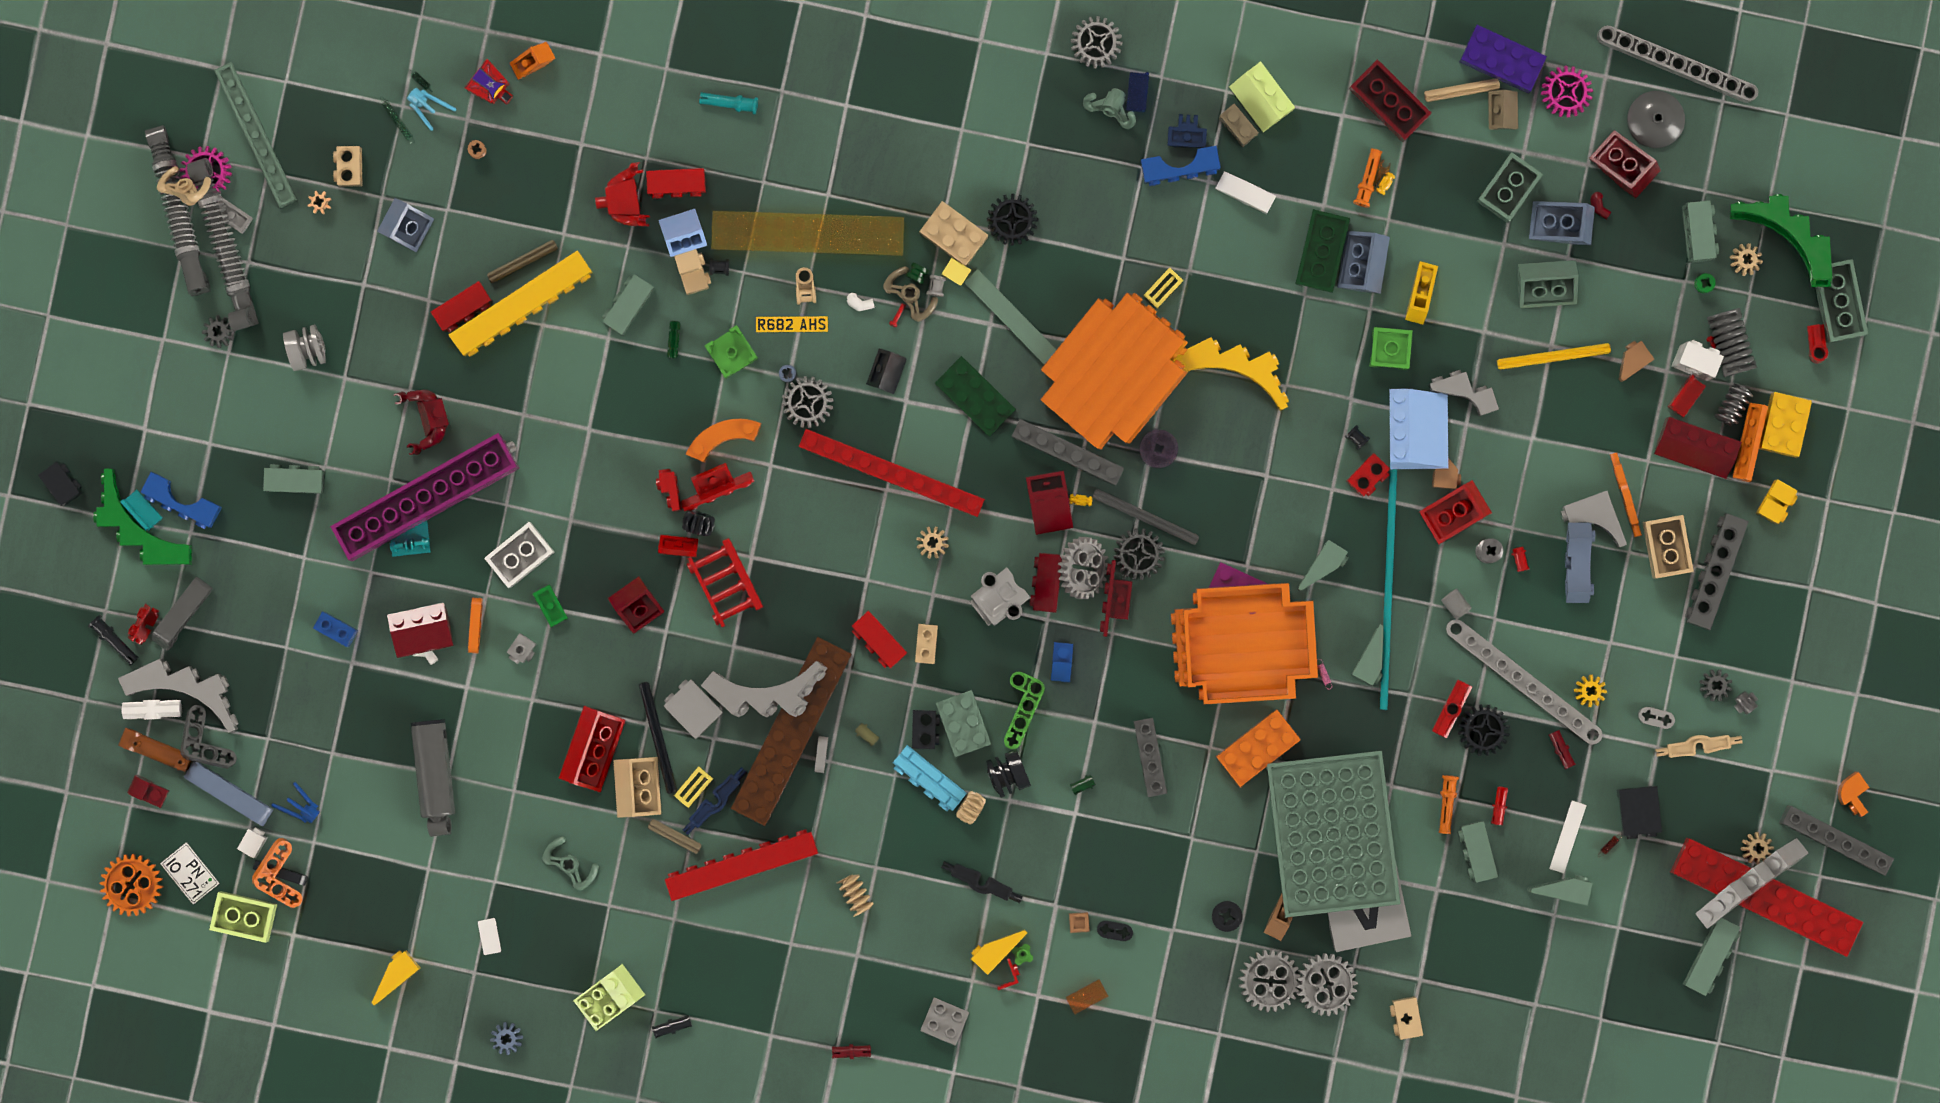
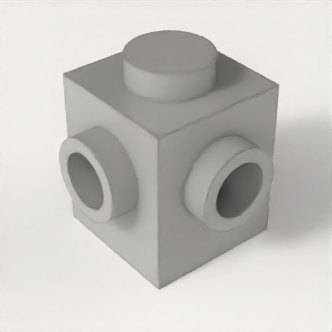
M519 633L507 651L510 654L509 659L517 664L519 662H529L535 654L533 649L537 644Z

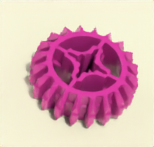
M1564 66L1563 72L1558 67L1556 68L1557 75L1551 71L1549 74L1552 79L1547 76L1544 79L1549 84L1544 83L1541 86L1547 89V91L1541 92V95H1547L1542 102L1549 101L1550 103L1546 108L1554 107L1552 114L1559 110V117H1562L1563 113L1566 112V118L1570 117L1571 112L1574 116H1577V109L1583 113L1584 108L1582 105L1585 107L1589 106V103L1585 100H1592V96L1587 95V93L1593 92L1592 88H1587L1592 83L1591 81L1586 83L1584 81L1588 76L1584 75L1581 77V69L1577 74L1574 73L1575 67H1572L1570 72H1568L1567 66ZM1570 77L1576 81L1572 84H1567L1560 78ZM1554 82L1559 89V94L1555 98L1552 96ZM1579 85L1582 89L1580 102L1575 95V89ZM1572 86H1574V88H1572L1571 92L1569 93L1570 96H1568L1567 94L1566 96L1564 95L1560 98V96L1565 91L1564 87H1566V89H1570ZM1568 100L1574 106L1564 107L1559 105L1558 102Z
M206 146L205 152L202 147H198L199 153H196L193 149L191 150L192 157L188 154L185 155L189 161L181 162V164L186 166V168H180V172L185 173V175L180 176L181 179H190L187 171L188 163L203 157H209L208 160L212 168L214 166V159L218 161L221 168L220 175L213 171L214 176L210 177L211 179L218 180L213 188H216L219 192L218 188L220 187L226 190V186L223 183H230L226 176H232V173L226 170L232 168L230 164L225 165L229 161L227 157L221 159L224 155L223 152L217 154L216 148H213L210 152V147Z

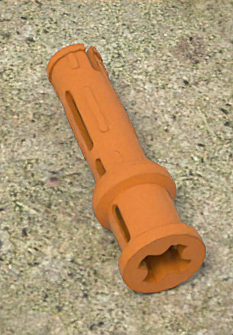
M1373 148L1370 150L1362 183H1359L1357 187L1359 189L1357 197L1353 201L1355 205L1366 208L1370 207L1369 200L1371 193L1374 192L1373 182L1382 151Z
M1442 775L1444 780L1443 789L1440 791L1443 799L1439 833L1451 834L1454 798L1458 794L1456 792V785L1459 777Z

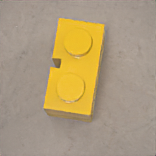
M1778 479L1774 480L1756 514L1775 525L1780 522L1783 523L1788 515L1786 512L1788 506H1793L1797 500V490Z

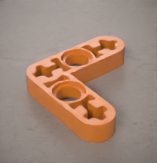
M279 838L273 843L253 874L252 883L264 893L289 907L295 908L301 904L302 895L295 888L275 878L292 851L291 844L286 839ZM284 845L286 849L280 851L278 847ZM275 859L277 861L276 866L269 869L267 867L268 861ZM264 877L269 885L267 886L263 882L259 883L258 878ZM278 884L281 885V892L274 894L272 892L273 887ZM286 892L291 896L295 895L296 900H290L285 896Z

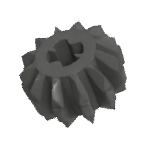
M216 315L215 322L210 317L209 321L211 324L204 323V326L208 328V330L202 331V334H208L204 340L206 342L210 341V346L212 347L217 344V348H221L222 342L225 346H228L229 343L226 339L228 338L233 341L234 338L229 336V334L235 333V331L229 329L228 318L224 317L221 320V317ZM221 327L223 333L222 335L218 334V337H216L215 329Z
M1718 669L1716 675L1714 670H1710V676L1706 673L1703 674L1706 681L1700 680L1699 683L1705 684V687L1700 688V691H1707L1703 695L1704 698L1711 694L1710 701H1714L1715 697H1717L1718 701H1722L1721 694L1725 698L1729 696L1725 690L1732 691L1731 687H1727V684H1731L1732 680L1725 681L1728 677L1727 673L1721 676L1722 670ZM1712 682H1719L1720 685L1718 686L1720 688L1712 689V686H1714Z

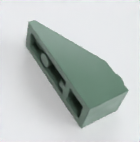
M1327 540L1297 589L1301 591L1333 572L1339 566L1343 567L1349 558L1346 556L1348 552Z
M1378 624L1351 673L1352 676L1371 686L1374 683L1378 684L1382 677L1380 671L1382 669L1383 625Z

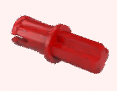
M1499 786L1497 788L1495 804H1492L1494 808L1491 824L1503 825L1505 809L1508 808V806H1505L1508 788Z

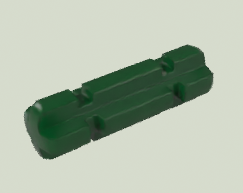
M670 321L669 329L671 331H669L667 357L676 359L678 357L677 348L679 346L680 334L678 330H680V322Z

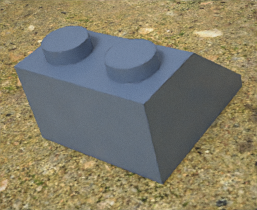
M394 198L377 232L417 252L434 218Z

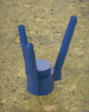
M294 782V787L309 805L306 804L305 807H302L292 799L287 798L289 803L301 811L300 814L274 803L272 807L305 823L308 821L311 824L320 813L317 810L318 805Z

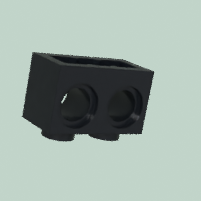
M913 710L912 749H935V745H939V734H935L936 726L940 724V715H937L936 711ZM925 714L930 715L932 718V722L928 726L923 725L920 721L921 717ZM922 734H929L931 736V742L928 745L920 742Z

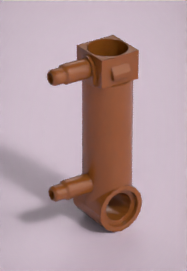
M125 727L118 746L184 772H187L191 764V760L182 757L179 749Z

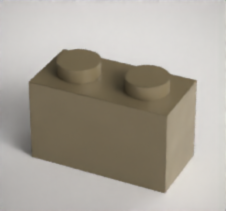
M1235 103L1219 116L1220 121L1242 147L1259 133Z

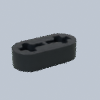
M1103 920L1097 926V932L1103 938L1128 941L1133 936L1132 928L1124 923ZM1108 924V927L1114 929V932L1108 931L1104 935L1100 927ZM1123 927H1126L1130 934L1122 938L1120 933H1116V929L1123 930Z

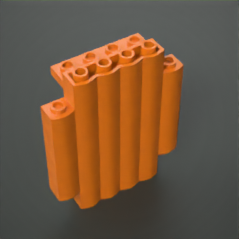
M1126 293L1114 309V305L1109 300L1098 298L1041 369L1054 381V384L1041 398V401L1097 449H1102L1113 434H1116L1125 443L1130 444L1188 373L1184 370L1185 365L1177 359L1174 361L1178 354L1184 355L1188 350L1185 348L1188 343L1184 339L1186 336L1178 329L1174 331L1167 319L1164 317L1160 319L1155 315L1157 311L1150 305L1146 307L1141 303L1143 299L1136 293Z
M1289 583L1196 588V593H1193V604H1197V608L1174 609V613H1171V624L1175 625L1176 632L1172 633V642L1177 646V652H1173L1174 663H1178V671H1174L1175 682H1179L1180 687L1202 685V688L1199 689V700H1203V704L1295 699V679L1318 678L1313 601L1290 602Z

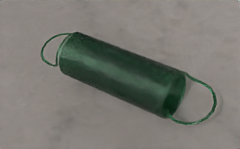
M417 72L411 75L425 90L429 89L430 84Z

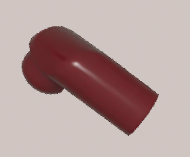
M1595 192L1590 198L1591 206L1595 207L1594 212L1607 220L1611 211L1603 207L1602 193Z

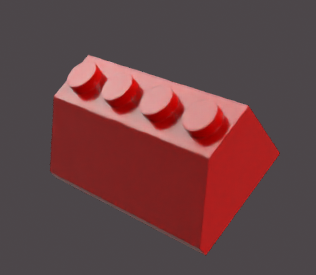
M584 706L559 779L601 792L626 720Z

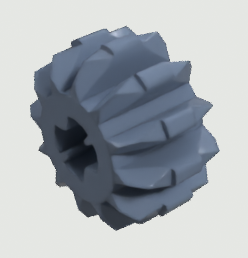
M507 1022L503 1023V1028L498 1024L496 1028L499 1032L494 1030L491 1032L492 1035L497 1037L491 1038L490 1042H497L493 1049H496L498 1046L501 1047L499 1054H502L504 1049H506V1055H510V1048L513 1052H517L515 1045L522 1046V1043L517 1041V1039H522L523 1035L516 1034L521 1029L517 1028L514 1031V1023L509 1028ZM509 1034V1038L512 1040L504 1043L502 1036Z

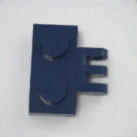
M1179 114L1178 127H1168L1167 146L1206 148L1207 129L1197 128L1198 115H1194V122H1190V115L1187 114L1186 122H1182L1183 114Z

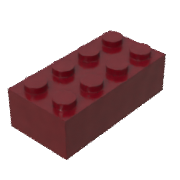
M1378 59L1349 88L1402 142L1432 114Z

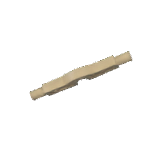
M1695 735L1688 738L1685 742L1667 744V748L1655 749V751L1662 752L1656 753L1657 757L1668 755L1670 758L1696 755L1697 743L1702 744L1704 753H1711L1729 749L1734 744H1742V740H1739L1742 737L1741 735L1736 737H1730L1729 735L1716 737Z

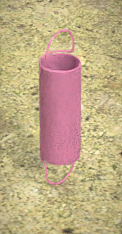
M1323 663L1317 665V668L1326 686L1331 681Z

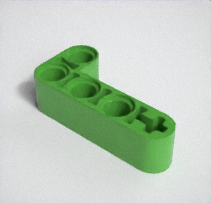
M1015 672L1010 677V684L1024 692L1004 737V744L1009 749H1016L1020 746L1045 689L1042 681L1022 672ZM1015 675L1023 676L1024 683L1021 686H1016L1013 683ZM1035 682L1039 683L1042 688L1037 694H1034L1030 689L1031 685ZM1031 700L1034 707L1031 711L1023 709L1024 701ZM1020 717L1026 721V725L1022 729L1015 726V720ZM1011 728L1018 732H1023L1021 736L1018 734L1016 736L1017 745L1013 744L1010 746L1007 740L1008 737L1011 738L1014 732H1010Z

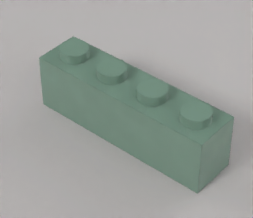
M1723 918L1712 925L1683 985L1705 996L1707 993L1710 994L1715 986L1713 981L1716 976H1720L1724 968L1722 963L1724 959L1729 958L1732 952L1730 947L1733 941L1737 942L1740 937L1739 926Z

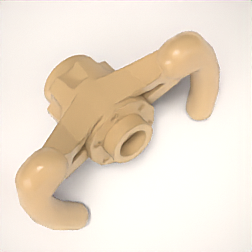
M174 166L162 175L158 181L157 190L161 193L179 197L182 203L188 206L196 204L207 193L211 184V178L206 177L199 191H197L193 181L188 178L181 179L176 184H166L179 171V168Z

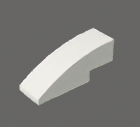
M1225 171L1215 188L1266 215L1276 198L1275 195Z

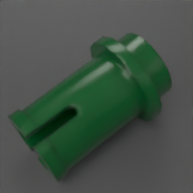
M1085 775V778L1070 784L1075 795L1086 789H1093V786L1096 785L1091 775Z

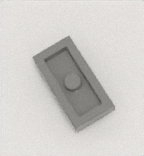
M224 198L219 200L218 203H224L219 208L226 209L224 212H221V215H228L223 218V221L229 220L228 225L244 234L254 218Z

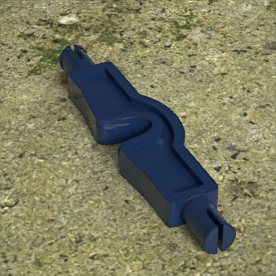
M741 767L734 775L730 774L723 783L713 790L718 803L714 805L705 799L689 818L690 822L682 830L685 832L689 828L686 832L689 835L695 827L699 828L711 814L721 811L727 804L728 796L740 785L741 782L739 780L747 771Z

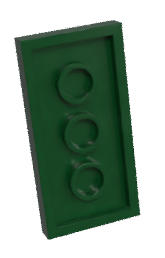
M1315 209L1312 210L1295 282L1296 285L1333 293L1350 218Z
M962 356L935 382L989 437L1016 410Z

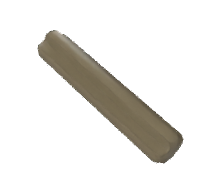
M652 819L648 825L649 830L695 854L699 852L702 846L695 840L655 819Z

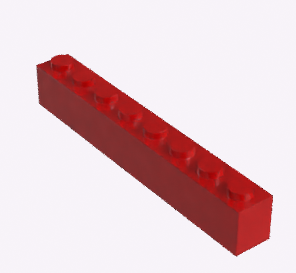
M807 829L796 832L797 836L789 838L788 835L777 838L778 842L771 844L770 841L761 843L758 849L753 850L752 847L741 850L742 854L734 856V853L722 856L723 860L718 862L712 859L704 862L705 866L698 868L697 865L686 868L687 872L679 874V871L669 873V878L665 879L671 901L816 855L819 852L812 831L807 832Z

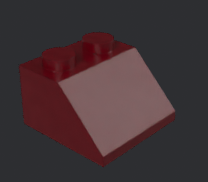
M639 576L608 598L615 611L633 634L665 612Z

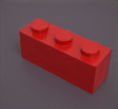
M704 168L646 171L647 194L652 196V199H661L663 195H671V198L683 197L682 194H690V197H700L702 193H706Z
M478 281L432 310L431 314L443 332L448 331L451 333L458 328L457 324L464 321L466 323L475 317L474 314L479 310L484 312L491 307L490 303L493 301L482 283Z
M869 610L852 625L854 630L851 632L859 640L863 638L867 642L865 647L872 654L874 652L880 657L878 661L884 668L889 666L891 669L907 654L904 648Z

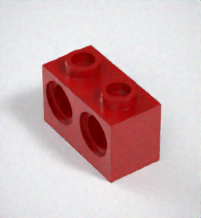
M1373 453L1346 482L1362 497L1365 495L1369 497L1376 490L1374 485L1378 481L1382 483L1390 475L1388 473L1390 468ZM1373 464H1378L1381 467L1379 475L1372 473L1371 467ZM1360 478H1365L1368 481V486L1365 489L1358 486Z

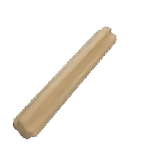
M1495 78L1425 91L1424 97L1426 102L1493 91L1500 89V83Z

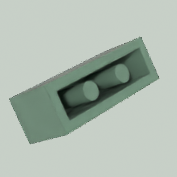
M635 274L633 277L629 276L623 285L626 288L622 294L618 292L613 300L614 306L612 309L608 308L602 316L604 318L603 323L624 336L655 289Z
M270 464V468H264L263 491L323 494L324 471L319 470V466H308L307 470L300 469L298 465H289V469H282L281 465Z
M1484 821L1460 826L1461 831H1458L1460 842H1464L1465 849L1462 851L1465 861H1469L1470 868H1467L1470 880L1473 879L1477 883L1497 878L1498 874Z

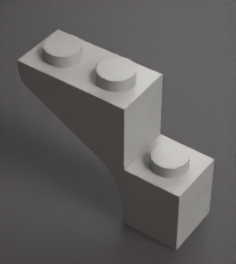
M1461 370L1449 373L1450 377L1443 379L1440 376L1431 379L1432 383L1428 385L1432 392L1469 400L1475 406L1479 416L1499 410L1492 387L1487 389L1486 386L1475 389L1476 393H1473L1467 372L1461 373Z

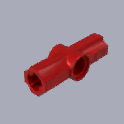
M1457 679L1432 729L1434 733L1444 738L1448 737L1457 717L1461 713L1472 686ZM1451 703L1457 707L1456 713L1452 715L1447 711V707Z

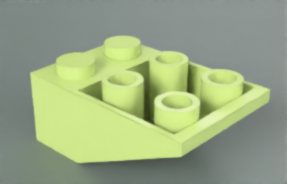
M622 964L573 1001L595 1031H597L641 999L645 994Z

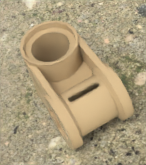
M800 268L796 273L797 305H800L801 302L816 303L813 273L808 268ZM802 271L810 273V278L806 282L801 281L799 278V274Z

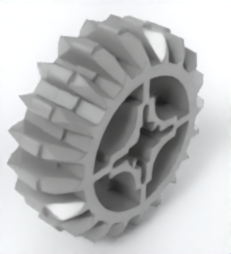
M1099 16L1096 17V22H1093L1092 17H1089V24L1082 20L1084 27L1082 28L1080 25H1077L1076 29L1080 32L1073 31L1072 33L1077 39H1071V43L1077 45L1072 46L1071 49L1072 51L1078 50L1074 54L1075 58L1080 55L1082 56L1079 60L1080 63H1083L1085 59L1087 60L1086 67L1090 66V62H1094L1093 68H1097V63L1100 62L1101 68H1104V61L1110 65L1112 63L1110 57L1114 60L1117 59L1114 52H1121L1116 46H1122V42L1117 41V39L1122 38V35H1115L1119 31L1118 27L1113 30L1111 29L1114 22L1106 25L1107 18H1104L1103 23L1099 22ZM1091 28H1102L1107 33L1098 35ZM1087 32L1090 42L1082 48L1081 37ZM1093 37L1101 40L1100 47L1091 46L1093 44ZM1111 37L1113 45L1107 53L1103 43ZM1096 50L1102 57H1091L1086 52Z
M804 376L803 383L797 378L798 385L795 386L791 382L790 385L793 389L785 388L789 396L782 395L783 399L788 400L782 403V406H788V409H785L783 412L784 414L791 413L787 417L788 420H791L793 417L796 418L793 422L794 425L801 421V428L804 427L805 422H808V428L812 427L811 422L819 426L818 419L824 423L825 419L822 416L824 414L828 417L830 416L826 409H833V406L828 405V402H833V398L827 399V396L831 395L832 392H824L828 386L825 384L821 388L822 380L820 379L815 384V377H811V382H808L807 376ZM804 387L816 388L821 394L810 396ZM799 390L801 400L792 405L793 395ZM803 393H805L809 400H813L812 406H810L812 411H810L807 405H801L805 398ZM823 399V408L816 415L814 405ZM806 409L811 418L800 417L794 411Z

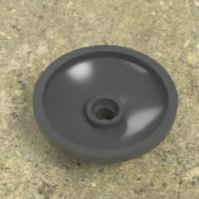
M1650 91L1640 95L1632 103L1627 115V124L1631 135L1637 142L1649 148H1662L1672 144L1681 135L1685 124V114L1681 104L1674 96L1663 91ZM1655 115H1660L1661 121H1656Z

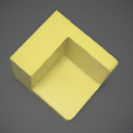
M951 258L942 272V276L961 286L970 274L971 269Z

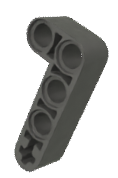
M196 577L152 633V641L166 651H169L176 642L178 634L206 600L213 588Z

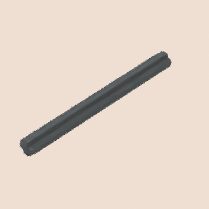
M1096 489L1093 494L1094 499L1193 545L1199 539L1197 534L1099 489Z

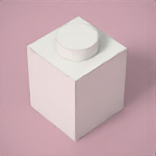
M256 827L254 830L248 829L237 849L252 858H257L267 840V837L264 836L265 832Z

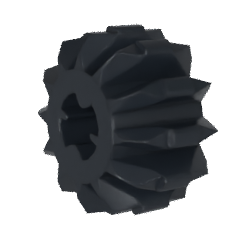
M687 511L683 517L682 528L692 534L709 536L714 529L715 518L700 511Z

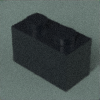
M55 462L38 476L60 506L65 507L82 494L80 490L82 486L76 478L72 479L68 473L71 471L65 463Z

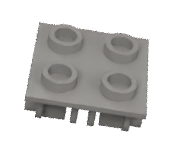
M933 998L920 1031L956 1046L969 1012Z

